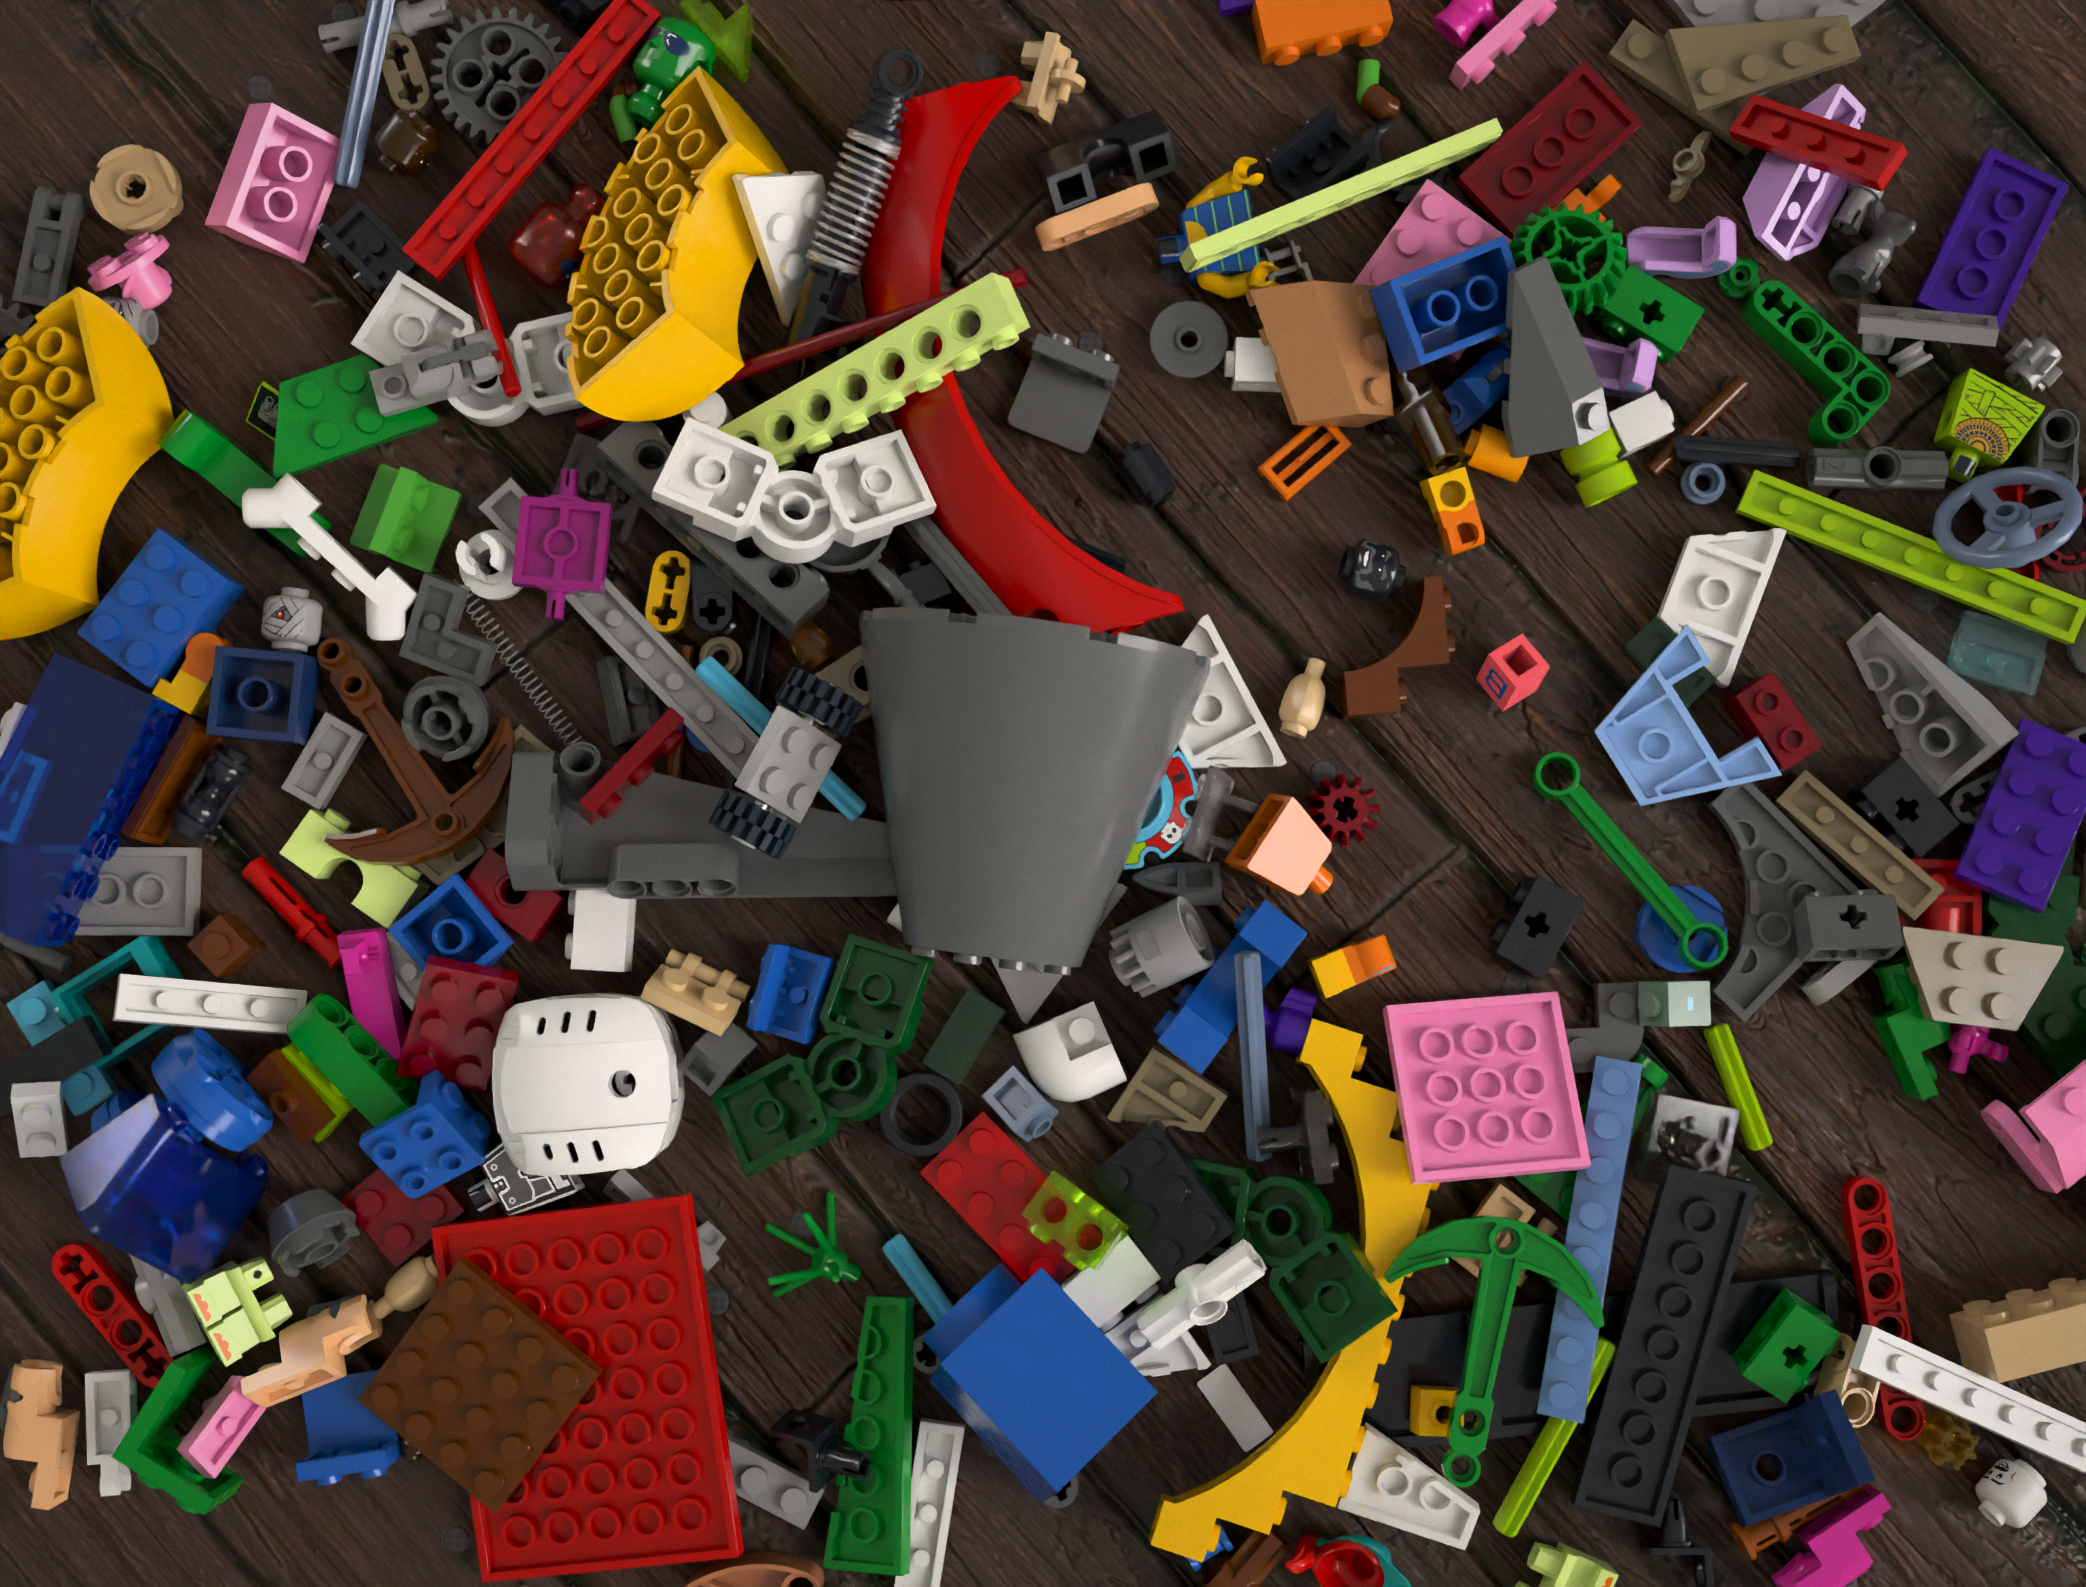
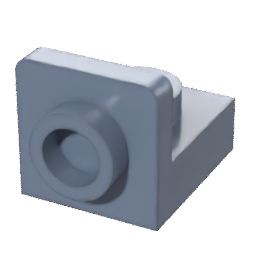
M1014 1065L982 1095L1010 1129L1027 1142L1045 1134L1052 1126L1053 1118L1059 1113L1055 1106L1047 1101Z

